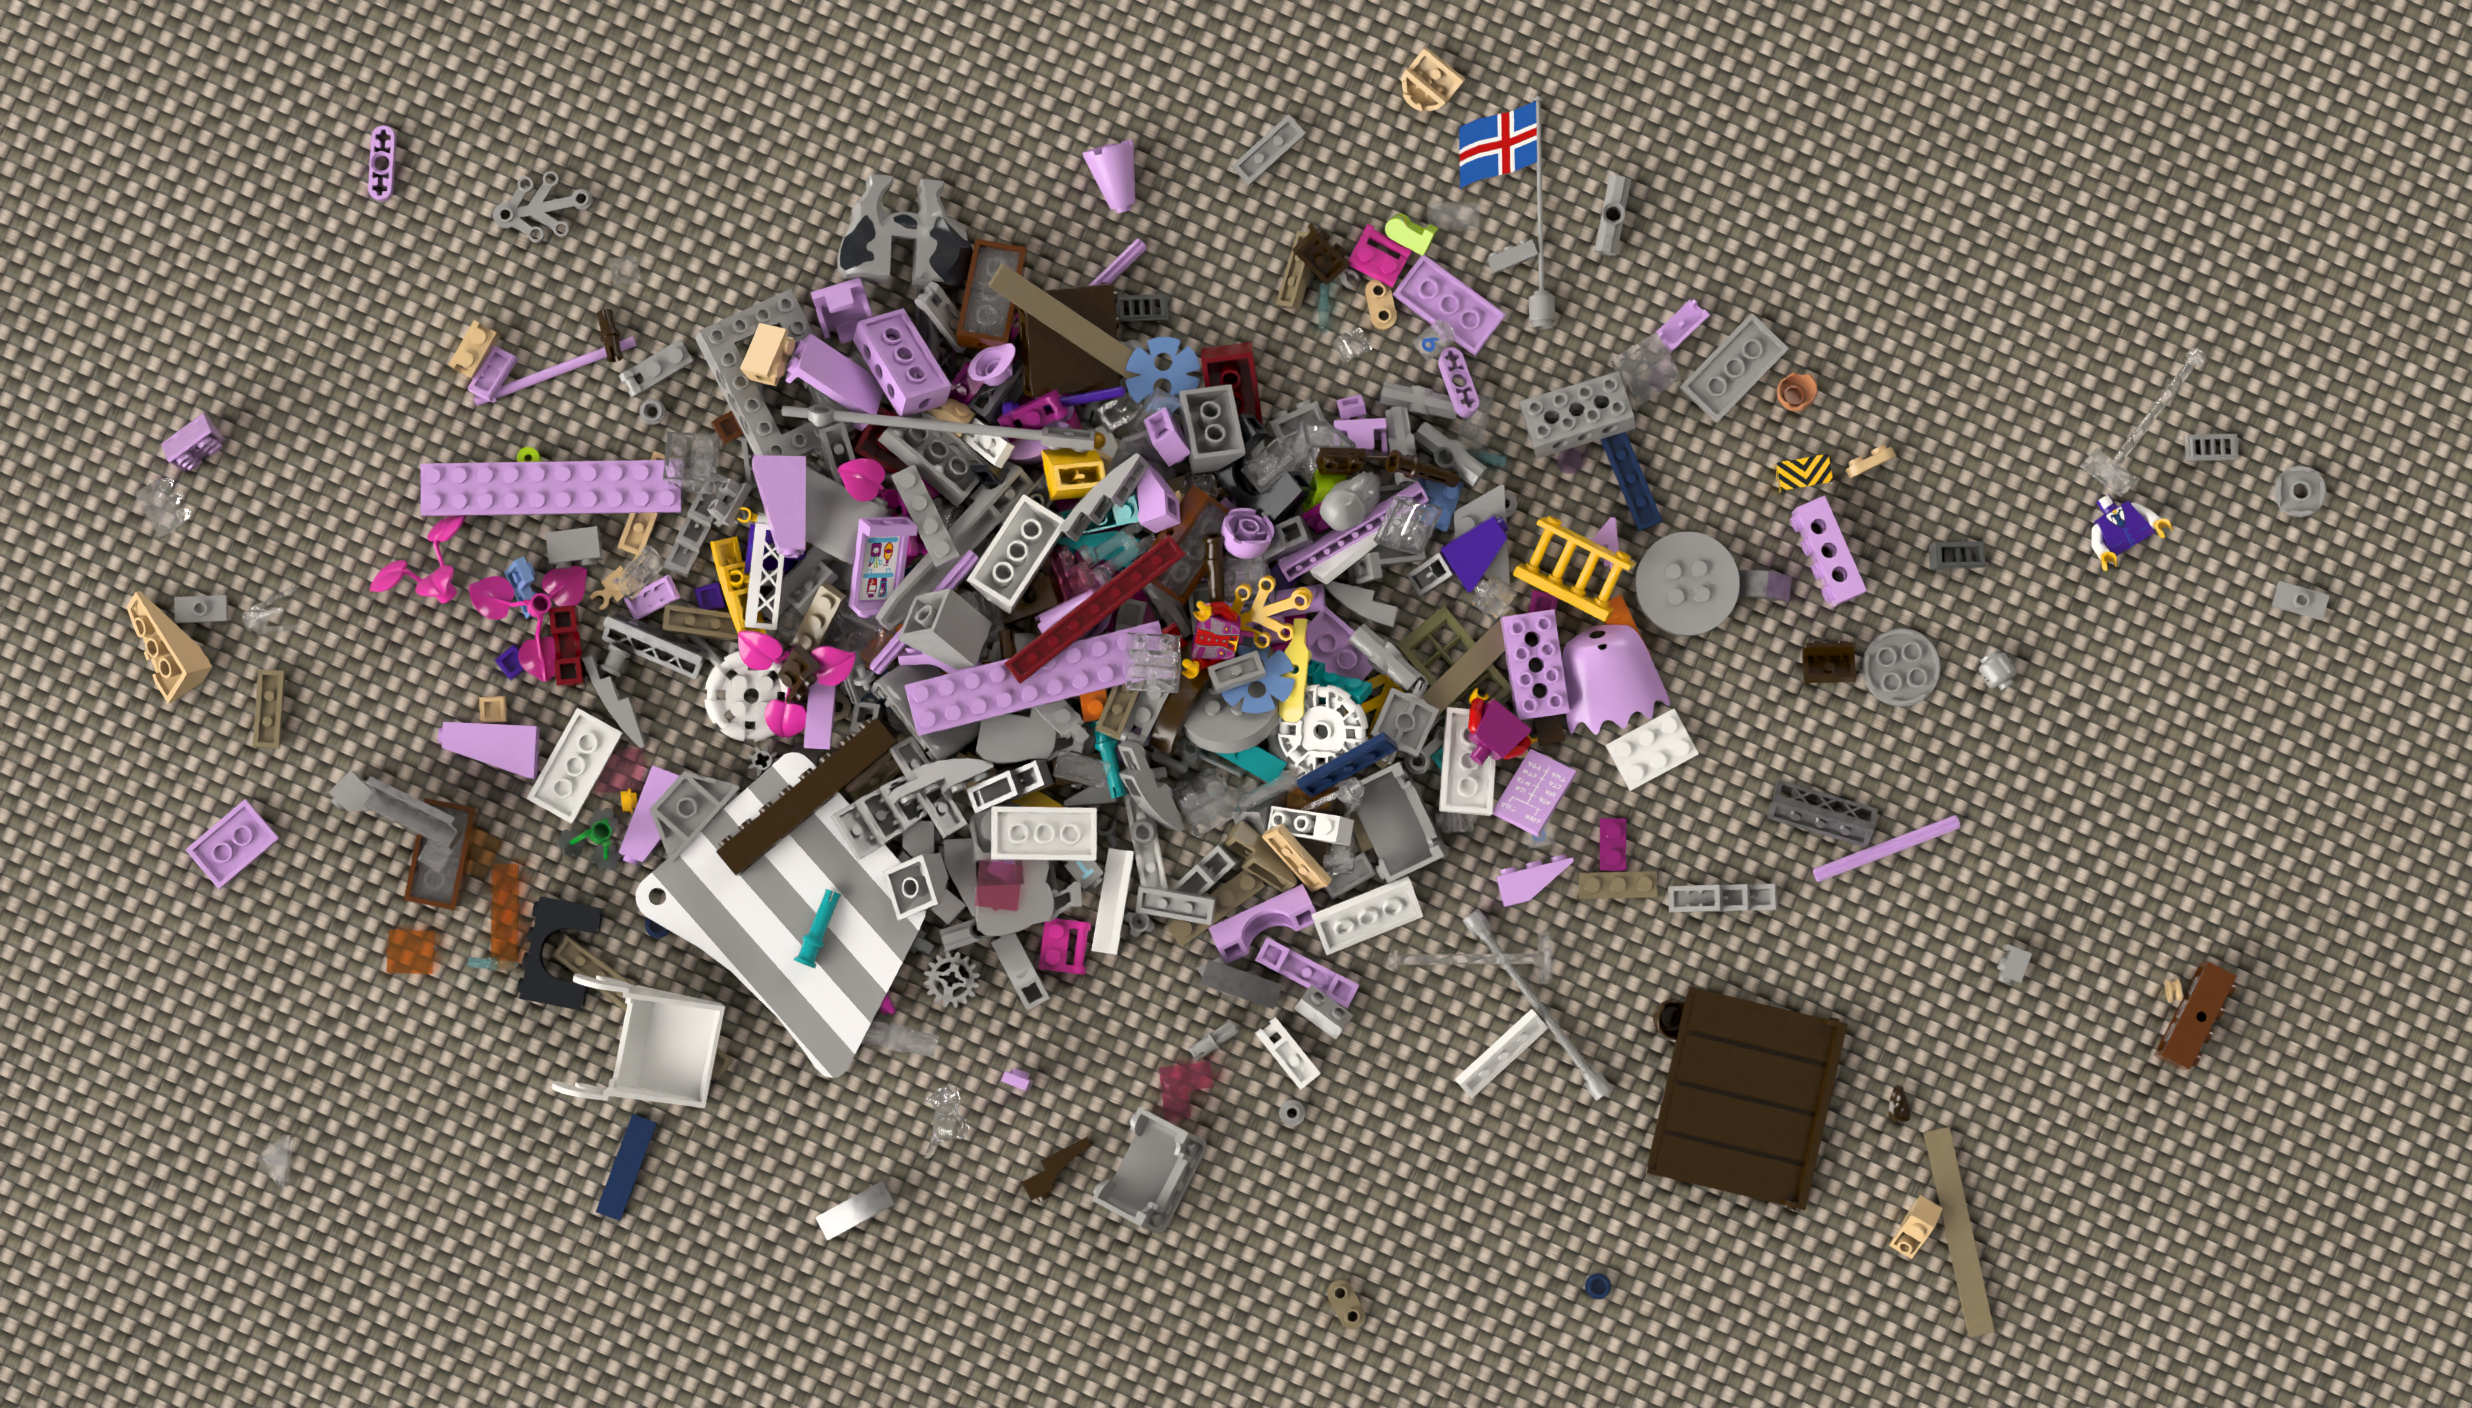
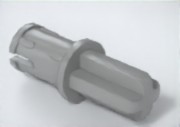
M1228 1021L1214 1032H1207V1036L1188 1049L1198 1062L1213 1050H1219L1221 1044L1239 1032L1238 1028L1232 1021Z

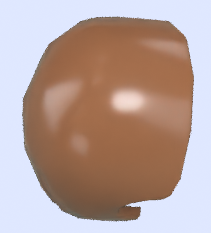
M1793 372L1783 378L1777 387L1778 401L1785 409L1794 412H1801L1811 407L1818 394L1817 382L1808 373L1800 375Z

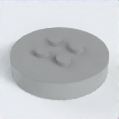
M1678 532L1663 537L1647 550L1636 570L1634 586L1638 605L1644 616L1654 626L1671 635L1691 637L1713 630L1729 616L1738 599L1740 579L1733 557L1721 543L1702 533Z
M1255 681L1248 686V693L1253 698H1260L1266 693V687L1262 682ZM1213 685L1211 688L1206 686L1182 730L1191 742L1207 751L1216 753L1241 752L1256 746L1274 730L1280 718L1279 700L1270 695L1275 709L1264 713H1246L1241 711L1245 697L1236 705L1231 706L1226 702L1221 693H1216Z

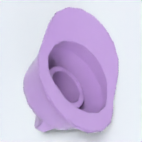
M1009 343L988 347L980 351L969 365V376L973 380L982 381L989 386H998L1004 383L1013 375L1011 362L1016 353L1015 346Z

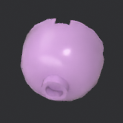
M1249 508L1232 509L1229 511L1228 516H1225L1220 533L1225 537L1223 546L1236 557L1243 559L1257 558L1268 549L1274 535V527L1269 518L1265 515L1261 518L1255 515L1256 510Z

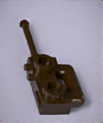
M1320 448L1316 458V465L1321 475L1351 476L1356 471L1363 469L1365 461L1386 460L1388 455H1370L1366 453V448Z

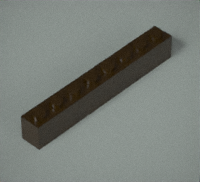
M870 717L859 726L861 731L854 737L850 734L839 743L840 749L834 754L831 751L826 753L819 759L821 764L816 769L812 770L809 768L798 777L801 780L794 787L791 784L785 787L778 794L781 797L774 804L771 801L766 803L758 810L760 815L753 821L751 818L747 819L738 827L739 833L733 838L731 835H728L718 844L720 848L716 853L735 876H740L888 753L891 747L899 743L879 718L873 720Z

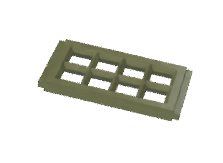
M1443 606L1396 644V646L1413 667L1426 677L1428 685L1431 687L1437 680L1427 667L1441 656L1452 667L1455 663L1446 652L1459 641H1462L1468 649L1475 642L1450 611ZM1447 623L1457 636L1444 647H1441L1432 634ZM1428 638L1438 652L1422 663L1412 650ZM1491 664L1449 707L1459 708L1456 702L1470 691L1473 693L1475 687L1488 676H1491L1500 689L1484 702V705L1492 699L1504 705L1512 698L1511 687L1496 667Z

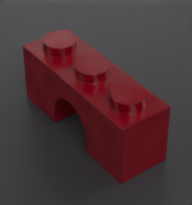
M575 605L550 608V629L555 645L554 667L556 685L560 688L586 685L578 608Z

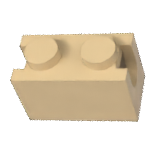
M474 320L450 361L449 366L473 380L501 336Z
M759 323L740 367L749 380L777 386L779 379L785 372L788 358L795 348L796 340L793 337L787 336L789 333L787 329Z

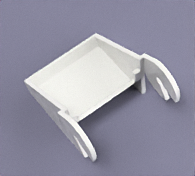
M579 973L574 974L573 981L578 984L596 989L623 992L622 998H626L627 1009L613 1078L609 1081L608 1088L602 1089L575 1082V1086L560 1081H553L552 1089L575 1097L608 1101L614 1096L705 1108L725 1006L718 1002L639 985L635 986L609 977L597 975L595 979Z

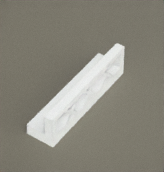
M756 521L745 627L777 630L784 556L779 554L778 557L774 552L776 547L771 548L765 541L766 530H770L769 524ZM764 545L769 550L766 554H764ZM772 553L778 561V568L768 574L762 567L763 560ZM763 571L767 577L761 581V573ZM777 573L775 582L771 577ZM769 579L776 588L775 594L766 600L760 593V586ZM760 597L764 603L758 607ZM774 599V607L772 608L769 602ZM764 606H767L773 613L772 624L756 622L757 612Z
M1108 849L1091 951L1113 955L1118 954L1134 851Z

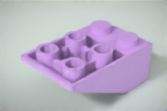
M202 413L161 444L169 463L183 471L187 469L191 471L202 463L200 459L207 454L211 456L221 450L223 447L221 444L226 439L209 416Z

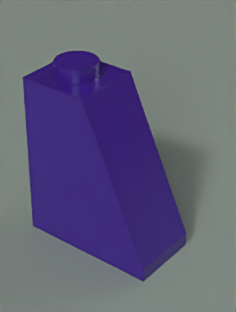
M1495 514L1441 547V551L1468 593L1473 591L1508 538L1506 532L1509 530V527L1502 517L1497 518Z

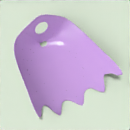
M1628 625L1592 626L1566 644L1562 655V664L1570 713H1566V719L1571 734L1580 722H1584L1595 735L1599 733L1602 723L1606 720L1613 721L1624 729L1634 712H1641L1645 717L1651 719L1656 700H1660L1665 705L1670 706L1667 692L1643 640ZM1595 631L1605 632V635L1600 638L1593 639L1589 637ZM1602 644L1607 645L1604 650H1600L1598 646Z

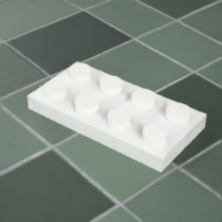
M1447 707L1445 710L1439 811L1491 816L1493 811L1496 760L1489 756L1483 765H1479L1470 758L1471 753L1477 747L1468 738L1470 734L1468 729L1470 709Z
M577 708L527 799L573 824L624 733Z
M991 807V860L1096 861L1097 808Z
M1406 876L1311 914L1325 953L1329 955L1423 917L1411 881Z

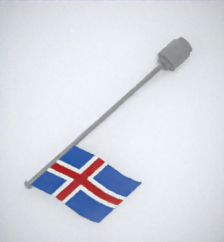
M1536 96L1532 103L1511 112L1479 118L1459 128L1460 190L1479 180L1511 174L1537 163L1539 291H1535L1534 295L1529 297V322L1532 323L1533 329L1553 328V322H1555V296L1549 295V291H1544L1541 102H1543V99L1540 96Z

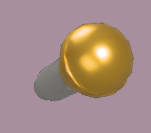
M1079 419L1082 430L1095 431L1090 424L1086 423L1087 420L1082 422ZM1095 431L1094 448L1099 450L1105 446L1106 438L1104 434Z

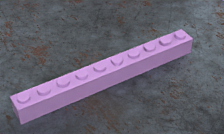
M1417 481L1377 504L1372 513L1364 518L1359 525L1345 531L1333 530L1315 540L1314 544L1298 550L1277 564L1287 581L1290 582L1426 503L1429 499Z

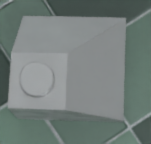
M941 853L922 854L883 871L898 921L941 904L948 880Z

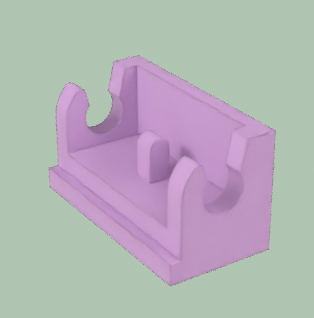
M1689 300L1653 336L1671 354L1708 319L1710 314L1705 309L1702 310L1697 305L1696 300Z

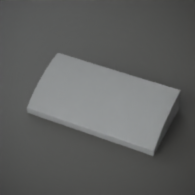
M927 410L907 416L908 418L937 420ZM889 426L878 439L879 442L909 467L915 465L919 475L956 507L963 502L980 482L969 467L971 465H990L953 432Z

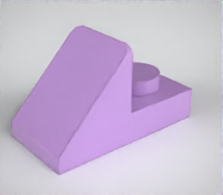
M1614 517L1605 523L1591 541L1616 553L1619 551ZM1603 558L1604 567L1608 566L1610 572L1614 563Z

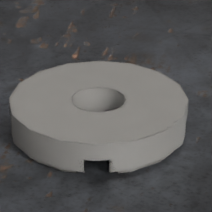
M2300 465L2290 467L2280 474L2275 482L2273 493L2275 502L2280 510L2289 516L2301 518L2310 516L2319 510L2325 502L2327 490L2322 476L2313 468ZM2298 484L2303 485L2307 490V495L2303 499H2299L2294 495L2293 489Z

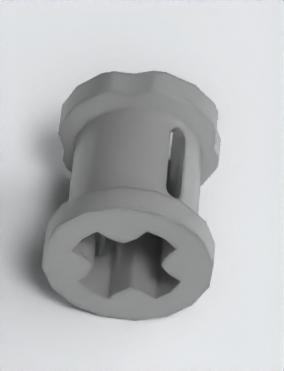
M610 644L608 656L605 662L599 665V668L620 678V670L626 658H630L631 654Z

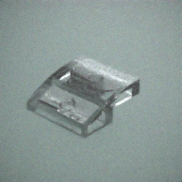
M1395 495L1374 541L1377 544L1395 550L1422 555L1443 510L1434 504L1419 503L1413 497Z

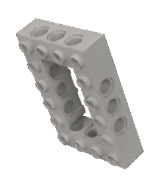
M789 289L699 330L695 337L754 455L807 457L822 450L818 430L821 427L814 426L813 422H808L781 435L755 382L749 380L740 369L743 359L736 345L741 346L745 340L754 337L759 323L775 327L781 324V328L788 330L787 336L793 337L796 342L799 339L803 341L810 333L815 336L793 291ZM807 382L803 384L805 389L808 388L816 405H827L836 411L852 412ZM844 422L849 437L858 432L853 423Z

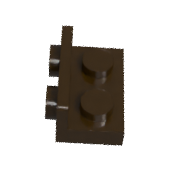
M1310 223L1307 227L1311 232L1292 250L1328 285L1350 265L1344 257L1347 252L1338 243L1333 245L1329 241L1331 236L1324 228L1320 226L1317 229Z
M800 644L792 650L777 675L782 683L791 689L785 700L788 705L794 700L801 701L809 694L810 690L808 688L817 681L818 677L816 674L821 668L819 663Z

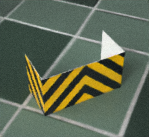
M1828 454L1778 462L1774 465L1779 493L1783 490L1829 482L1830 484L1833 483Z

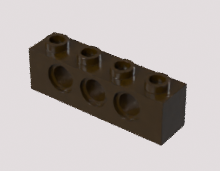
M1046 572L1036 574L1011 614L994 605L986 598L977 601V598L965 600L981 614L985 606L989 608L990 617L988 620L992 622L989 632L1033 617L1065 602L1057 576L1047 575ZM1031 589H1034L1037 593L1035 602H1031L1029 599Z

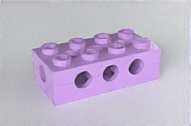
M904 308L858 321L853 342L899 417H907L946 405L952 385Z
M1825 495L1795 508L1790 522L1794 531L1800 532L1803 541L1800 542L1802 550L1806 556L1810 555L1813 561L1811 570L1816 580L1821 579L1824 586L1821 592L1826 603H1831L1832 607H1836L1864 594L1867 590ZM1811 524H1817L1821 528V534H1815L1811 530ZM1823 547L1831 551V558L1823 556L1821 552ZM1832 571H1837L1841 574L1842 582H1837L1833 579Z
M1554 609L1501 617L1515 716L1519 720L1570 713ZM1528 632H1532L1537 636V644L1534 647H1530L1525 643V635ZM1532 658H1537L1541 662V669L1537 673L1529 669L1528 664ZM1535 684H1541L1545 688V694L1542 698H1536L1533 695L1532 689Z

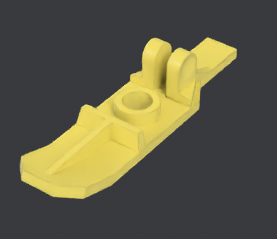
M1294 619L1295 634L1292 637L1291 643L1284 651L1291 661L1293 668L1299 666L1298 673L1293 674V671L1281 676L1295 680L1289 697L1285 702L1279 700V715L1286 722H1298L1304 716L1305 690L1308 686L1306 683L1308 664L1312 657L1311 651L1306 646L1307 619Z

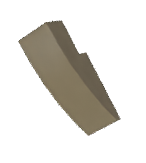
M1242 820L1230 829L1223 846L1244 858L1241 868L1282 893L1296 885L1297 879L1291 869L1263 839L1261 834Z

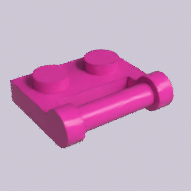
M1367 224L1348 259L1349 266L1393 288L1412 250L1374 230V226ZM1371 239L1401 256L1399 259H1396L1367 244V242Z
M1063 919L1045 922L1039 969L1085 975L1084 959L1088 931H1091L1092 923ZM1070 929H1078L1073 965H1066Z

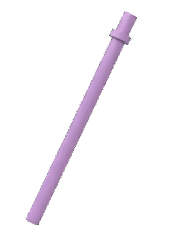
M633 336L619 341L621 351L637 346ZM605 347L502 385L492 403L497 402V398L606 358ZM477 395L473 396L476 406L489 402Z

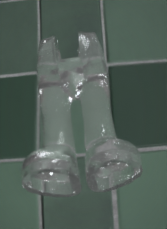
M1139 521L1129 524L1106 542L1096 547L1082 545L1077 548L1087 566L1092 568L1119 547H1125L1118 555L1091 570L1101 586L1109 582L1113 574L1121 567L1146 552L1155 541L1154 533L1143 538L1140 542L1136 541L1133 535L1145 528Z

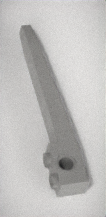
M1006 460L1003 468H1008L1009 472L1003 484H981L970 496L974 502L948 530L960 558L936 569L929 553H927L889 595L875 618L884 628L890 630L904 620L908 615L914 597L933 592L968 550L972 551L1010 512L1022 495H1025L1034 485L1033 481L1021 467Z

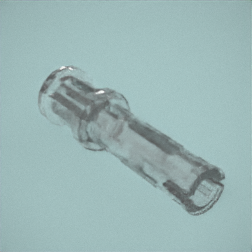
M1303 760L1300 762V767L1297 766L1287 772L1285 770L1281 771L1279 777L1240 797H1236V801L1244 813L1285 791H1295V787H1297L1296 780L1311 771Z

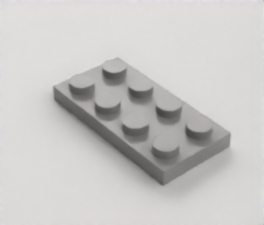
M1751 313L1679 388L1717 424L1789 348Z

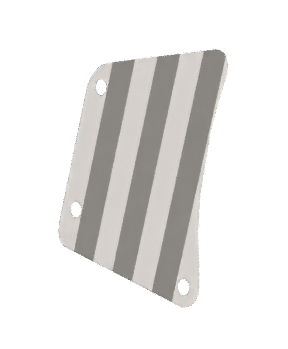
M790 752L784 754L712 818L673 862L669 858L666 859L648 875L637 888L636 902L638 908L646 917L696 945L730 970L782 1022L806 1053L814 1067L824 1076L837 1078L848 1069L922 925L926 910L901 921L897 920L883 871L899 865L901 862L886 845L857 861L831 818L834 813L850 805L840 793L740 876H735L716 853L720 848L718 844L728 835H731L733 838L739 833L738 827L747 819L751 818L753 821L760 815L758 810L766 803L771 801L774 804L781 797L778 794L790 784L794 787L801 781L798 777L809 768L812 770L817 768L805 755ZM654 888H661L666 893V900L661 905H654L649 900V893ZM825 889L833 891L829 902L834 892L841 894V897L822 939L825 945L824 948L819 950L814 969L793 959L800 952L803 944L802 937L805 934L808 935Z

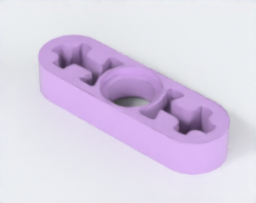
M388 126L375 128L371 136L368 191L375 200L380 202L390 199L394 188L397 138L394 131ZM383 132H386L391 137L390 140L385 142V149L390 150V153L384 151L376 152V149L382 150V142L377 138L382 136ZM379 157H387L389 159V167L386 170L380 171L376 168L375 163ZM375 174L379 176L389 175L388 179L383 177V185L387 188V191H383L382 196H379L378 192L374 190L375 187L380 185V179L378 177L374 178Z
M1454 347L1445 348L1438 359V366L1453 408L1461 417H1472L1479 406V398L1465 359L1460 350ZM1452 379H1462L1465 382V386L1458 387L1454 385Z

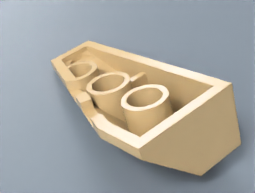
M141 591L135 592L127 605V610L137 636L143 637L147 650L144 652L146 660L151 659L156 673L152 676L155 684L169 704L202 683L211 670L212 665L199 645Z

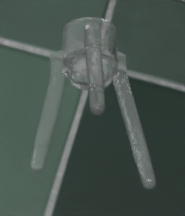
M294 585L268 600L250 607V611L243 612V622L247 631L256 630L257 634L265 632L303 630L304 627L302 625L265 626L268 624L269 616L283 612L285 608L279 607L269 611L263 609L298 590L299 586Z
M1356 777L1343 780L1333 785L1334 788L1339 787L1338 791L1318 799L1302 809L1307 811L1338 797L1344 803H1352L1342 816L1349 818L1356 807L1363 803L1361 799L1364 795L1363 784Z

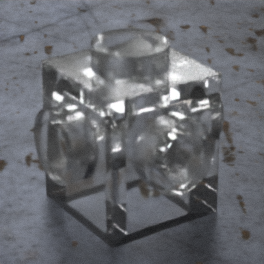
M1493 574L1488 581L1482 579L1473 591L1477 594L1471 603L1493 621H1496L1518 593Z

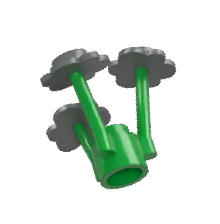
M612 809L595 810L593 813L594 817H591L588 821L590 830H585L582 834L578 829L570 831L565 829L561 832V837L557 839V846L563 849L565 856L579 857L582 854V847L585 846L584 839L590 837L591 841L595 844H603V846L599 845L596 847V852L591 855V862L596 864L599 870H605L606 868L608 870H615L618 867L621 854L616 852V846L611 844L609 837L615 833L614 826H617L619 822L614 817Z

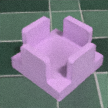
M860 277L811 292L825 339L830 337L829 332L837 330L840 343L853 341L858 321L873 317Z
M1386 418L1334 421V448H1340V442H1346L1347 448H1366L1367 454L1374 455V440H1381L1382 455H1387Z

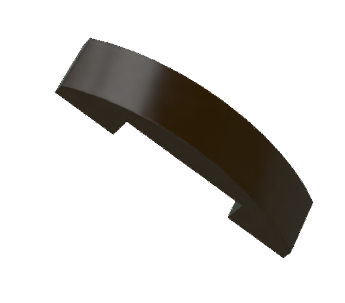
M1208 667L1200 670L1193 679H1189L1183 674L1179 678L1157 718L1149 742L1151 746L1172 756L1185 734L1181 729L1206 686L1211 688L1213 685L1208 673Z

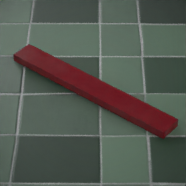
M1169 534L1012 656L1004 665L1018 683L1021 684L1186 554Z

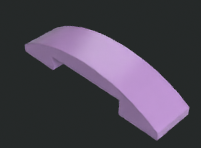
M1266 937L1255 961L1307 988L1313 985L1333 1001L1348 1008L1359 987L1357 983L1315 963Z

